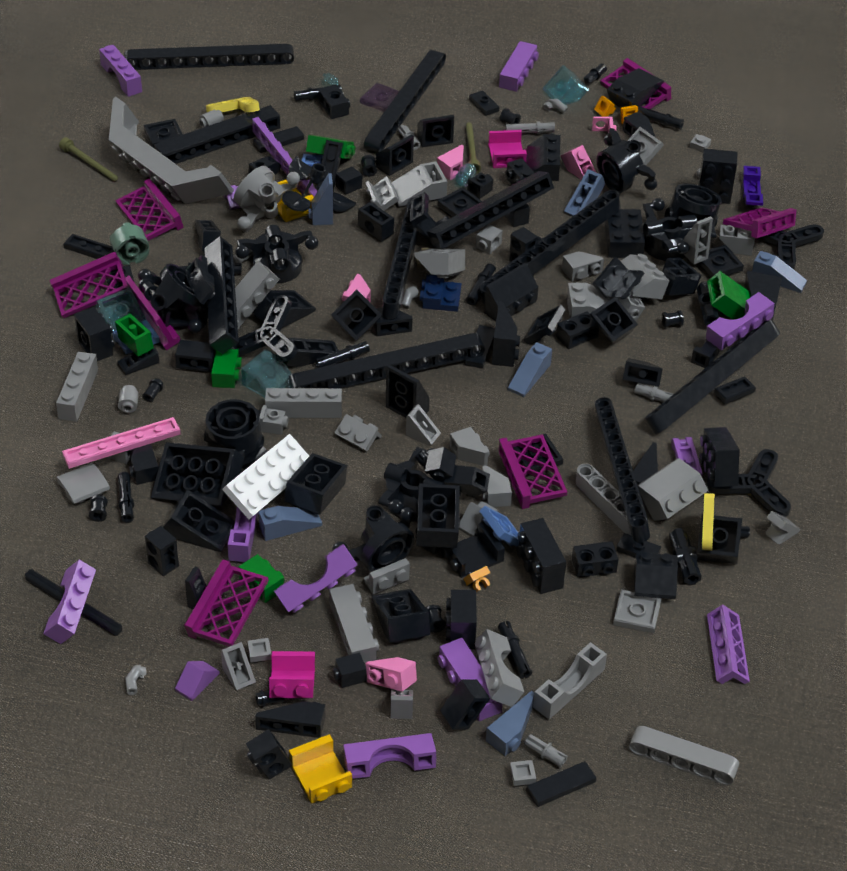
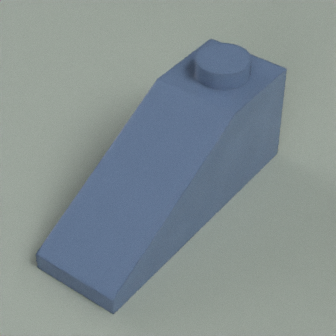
M587 169L564 213L574 216L596 200L605 186L603 176Z
M332 173L327 174L311 201L312 208L308 209L309 219H312L313 225H333Z
M760 251L754 260L752 272L782 277L781 287L801 293L807 283L804 277L775 255Z
M536 342L527 352L508 386V391L524 397L550 367L552 348Z
M275 506L258 512L259 528L265 541L322 526L318 513L304 508Z
M533 691L529 692L487 727L486 741L504 756L511 751H516L521 744L533 709Z

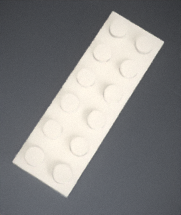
M289 434L222 490L243 514L250 519L286 489L287 481L309 455Z

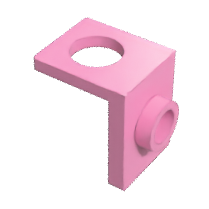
M593 117L592 131H608L609 133L610 128L616 130V125H613V117ZM598 121H604L605 125L603 127L596 126V123Z

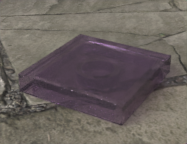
M376 83L360 98V103L385 112L399 91Z

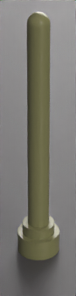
M468 122L466 124L470 161L467 167L469 173L477 174L481 170V165L476 159L473 127Z
M68 137L61 139L59 143L60 149L65 152H72L112 181L118 180L117 175L76 148L73 141Z

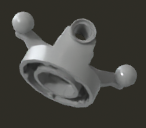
M260 166L250 172L242 180L234 194V201L248 214L247 217L242 216L238 219V227L243 232H247L253 227L257 219L264 216L270 219L276 217L278 214L277 204L283 197V194L297 187L300 181L298 173L290 172L286 178L288 183L279 185L275 181V174L267 166ZM269 206L274 207L271 210L266 209Z

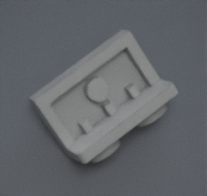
M387 176L374 186L369 181L366 182L368 187L366 191L372 198L370 201L383 211L399 201L391 180Z
M346 414L336 429L335 434L367 452L375 438L380 439L382 437L378 432L379 428L371 423L368 425L364 424V420L357 415L351 417Z
M405 558L370 572L369 576L364 577V582L373 594L409 580L410 563Z

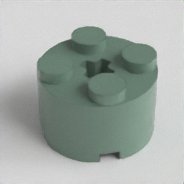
M126 222L115 230L109 238L113 251L116 252L122 264L130 265V262L140 263L149 254L150 246L145 233L137 225Z

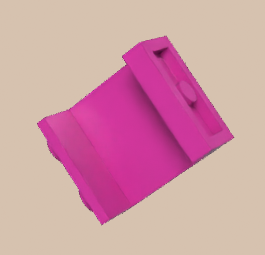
M522 130L489 131L488 145L493 168H507L508 162L521 158L526 162L527 152L522 149L521 144Z
M272 651L269 698H313L315 652Z

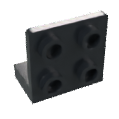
M613 258L592 284L606 299H612L616 296L617 299L623 300L631 294L633 287L641 282L645 273L641 270H628L618 258Z

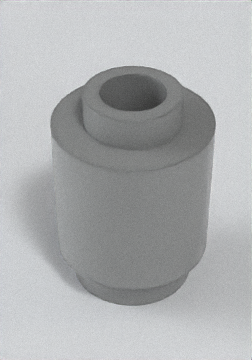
M214 109L200 115L199 124L204 128L224 121V116L220 110Z
M125 385L119 392L118 408L125 413L134 412L138 404V391L132 385Z

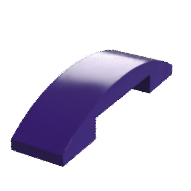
M743 167V197L745 205L763 206L760 167Z

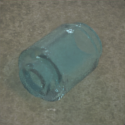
M467 163L460 168L456 175V181L459 185L467 187L468 178L476 176L475 166Z

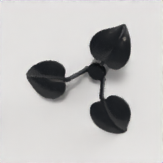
M296 156L290 163L289 173L296 172L299 174L300 180L306 179L310 181L302 196L294 191L285 192L282 197L283 203L295 211L308 210L311 202L304 197L312 183H323L326 178L324 176L325 166L315 163L311 167ZM333 192L334 211L345 212L356 205V202Z

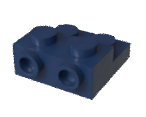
M427 275L426 279H422V289L424 291H420V301H423V309L458 312L462 283L444 282V278H438L437 275Z

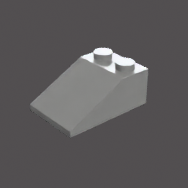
M568 283L567 305L570 318L586 311L591 313L611 300L606 299L591 284Z

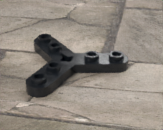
M813 224L788 232L781 230L760 237V239L776 245L777 257L792 269H795L796 247L822 239L824 229L820 225Z
M286 295L276 297L262 327L239 337V343L231 349H239V357L259 348L268 346L282 360H292L297 354V348L280 332L292 305L290 299Z
M764 449L759 453L748 474H739L738 486L714 487L712 481L707 479L706 487L713 494L751 493L770 512L773 511L784 517H787L790 513V502L768 482L778 461V454L771 449ZM758 479V483L754 485L753 483Z

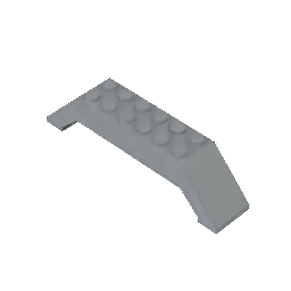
M116 96L114 97L109 141L113 145L112 149L116 153H120L119 158L126 163L128 161L134 170L139 169V172L145 178L149 177L156 186L159 184L165 193L168 194L170 192L177 202L180 200L184 204L228 195L234 192V189L224 175L212 165H209L208 168L184 171L137 136L138 119L126 103Z

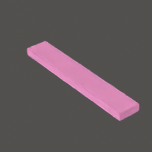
M174 417L64 450L62 454L70 469L171 438L181 433Z

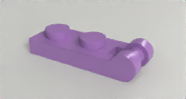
M685 437V439L681 440L679 438H672L671 445L676 459L680 458L702 476V469L692 437Z

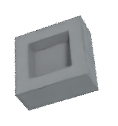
M696 134L691 140L689 148L703 152L704 148L707 149L710 146L711 139Z
M269 638L247 641L250 662L272 660Z
M532 760L510 762L514 786L536 782Z

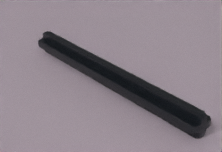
M29 569L25 573L27 581L59 601L62 600L65 592L64 588L33 569ZM85 602L81 615L115 636L122 632L123 629L120 623Z

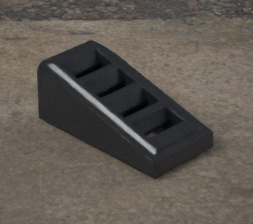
M155 347L139 357L132 352L119 360L118 365L124 374L128 375L158 364L159 354Z
M196 566L185 580L187 606L190 609L195 608L207 587L199 567Z

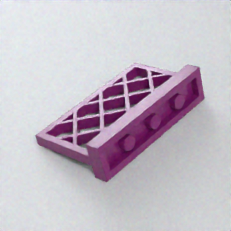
M626 58L623 60V65L600 80V84L608 89L612 84L608 83V81H615L617 78L622 77L618 76L622 72L628 74L638 68L646 72L648 71ZM664 82L653 94L659 97H650L645 102H649V104L644 108L651 109L663 100L669 101L672 99L671 86Z
M150 178L144 181L145 186L115 200L118 207L133 225L141 227L144 233L147 229L153 230V232L147 235L145 233L147 241L174 227L177 230L184 228L178 212ZM146 193L145 198L138 197L139 195ZM131 201L130 205H123V203ZM135 202H142L141 206H134ZM146 203H153V206L146 207ZM132 210L138 211L137 215L130 213ZM143 211L150 212L149 215H142ZM154 212L161 213L160 216H153ZM139 220H146L145 224H138ZM150 221H157L156 225L149 224ZM161 222H169L165 226L161 225Z
M761 207L723 219V224L752 231L751 237L760 238L795 226L797 209L789 208L783 211H776Z
M116 252L50 279V284L54 289L63 318L129 290L122 262ZM118 269L115 276L109 275L110 272ZM102 276L99 283L93 282L94 279ZM107 278L112 279L109 286L103 285ZM117 281L122 282L123 286L117 289L113 288ZM85 283V286L82 290L76 289L78 286ZM90 285L96 287L93 293L87 292ZM101 288L105 289L106 291L103 295H97ZM69 290L66 297L60 296L61 293ZM74 292L79 293L76 301L70 299ZM84 295L90 297L87 302H81ZM67 303H72L71 309L65 311L64 308Z
M127 276L125 280L138 300L133 303L134 307L157 333L163 347L168 350L179 343L181 338L171 325L165 326L158 315L159 311L151 306V301L145 298L131 277Z
M543 434L508 441L507 437L499 439L498 452L521 509L529 508L530 503L567 496V489ZM540 442L542 446L538 449L531 446V444ZM519 446L524 449L520 453L513 450V447ZM527 450L536 453L534 458L525 455ZM542 455L548 460L546 463L537 460L538 457ZM522 458L530 462V464L525 467L520 465L519 462ZM534 464L541 466L542 469L540 472H536L530 468ZM545 470L553 472L554 475L550 478L543 475ZM527 473L536 477L533 482L525 479ZM539 479L549 482L546 487L537 484ZM553 484L560 487L561 490L553 491L549 488ZM535 488L542 491V493L532 496L531 491Z
M222 559L184 625L188 637L196 639L199 636L226 646H232L269 581L268 577L231 566L230 561ZM233 574L240 575L243 578L234 583L230 581ZM255 580L261 582L258 587L249 588L248 583ZM245 584L247 591L236 595L234 588ZM232 590L234 596L222 600L221 595L223 592ZM250 595V602L241 606L239 599ZM236 601L238 607L227 611L225 605ZM223 607L224 613L212 616L213 609ZM241 612L242 617L240 620L231 623L229 616ZM227 617L229 624L217 628L215 621ZM213 623L214 630L202 631L205 625ZM229 629L233 632L229 639L220 636L221 632Z

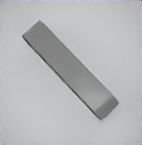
M590 464L579 465L576 473V486L624 533L631 535L619 491Z
M638 726L629 744V749L636 755L724 785L733 783L739 767V761L731 755L646 726Z

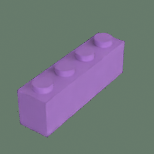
M521 41L518 43L500 73L499 88L517 92L519 87L523 85L524 78L528 77L529 70L533 68L534 61L538 59L537 45Z
M463 638L439 646L438 663L441 668H445L450 682L457 685L461 679H477L490 697L482 667ZM490 698L478 715V721L501 713L502 703Z

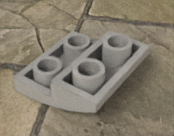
M93 463L57 476L58 484L65 490L67 497L74 504L82 503L87 498L95 495H102L110 489L106 479Z

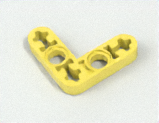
M251 97L206 105L207 112L214 109L221 112L241 109L245 112L260 110L259 102Z
M704 493L702 550H712L715 494Z

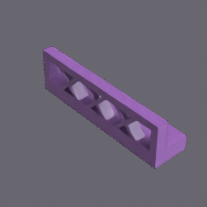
M721 605L707 614L716 680L724 684L734 677L743 684H746L750 680L740 618L737 613Z

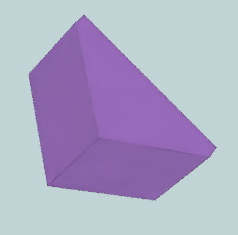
M188 661L175 687V691L193 701L220 672L204 661Z

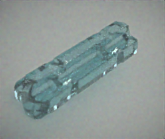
M329 72L323 74L325 82L330 85L339 84L337 82L338 78Z

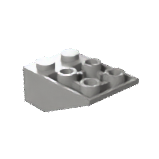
M436 161L420 164L391 182L399 199L397 202L398 206H406L410 198L416 197L423 192L427 193L429 200L447 196V180Z

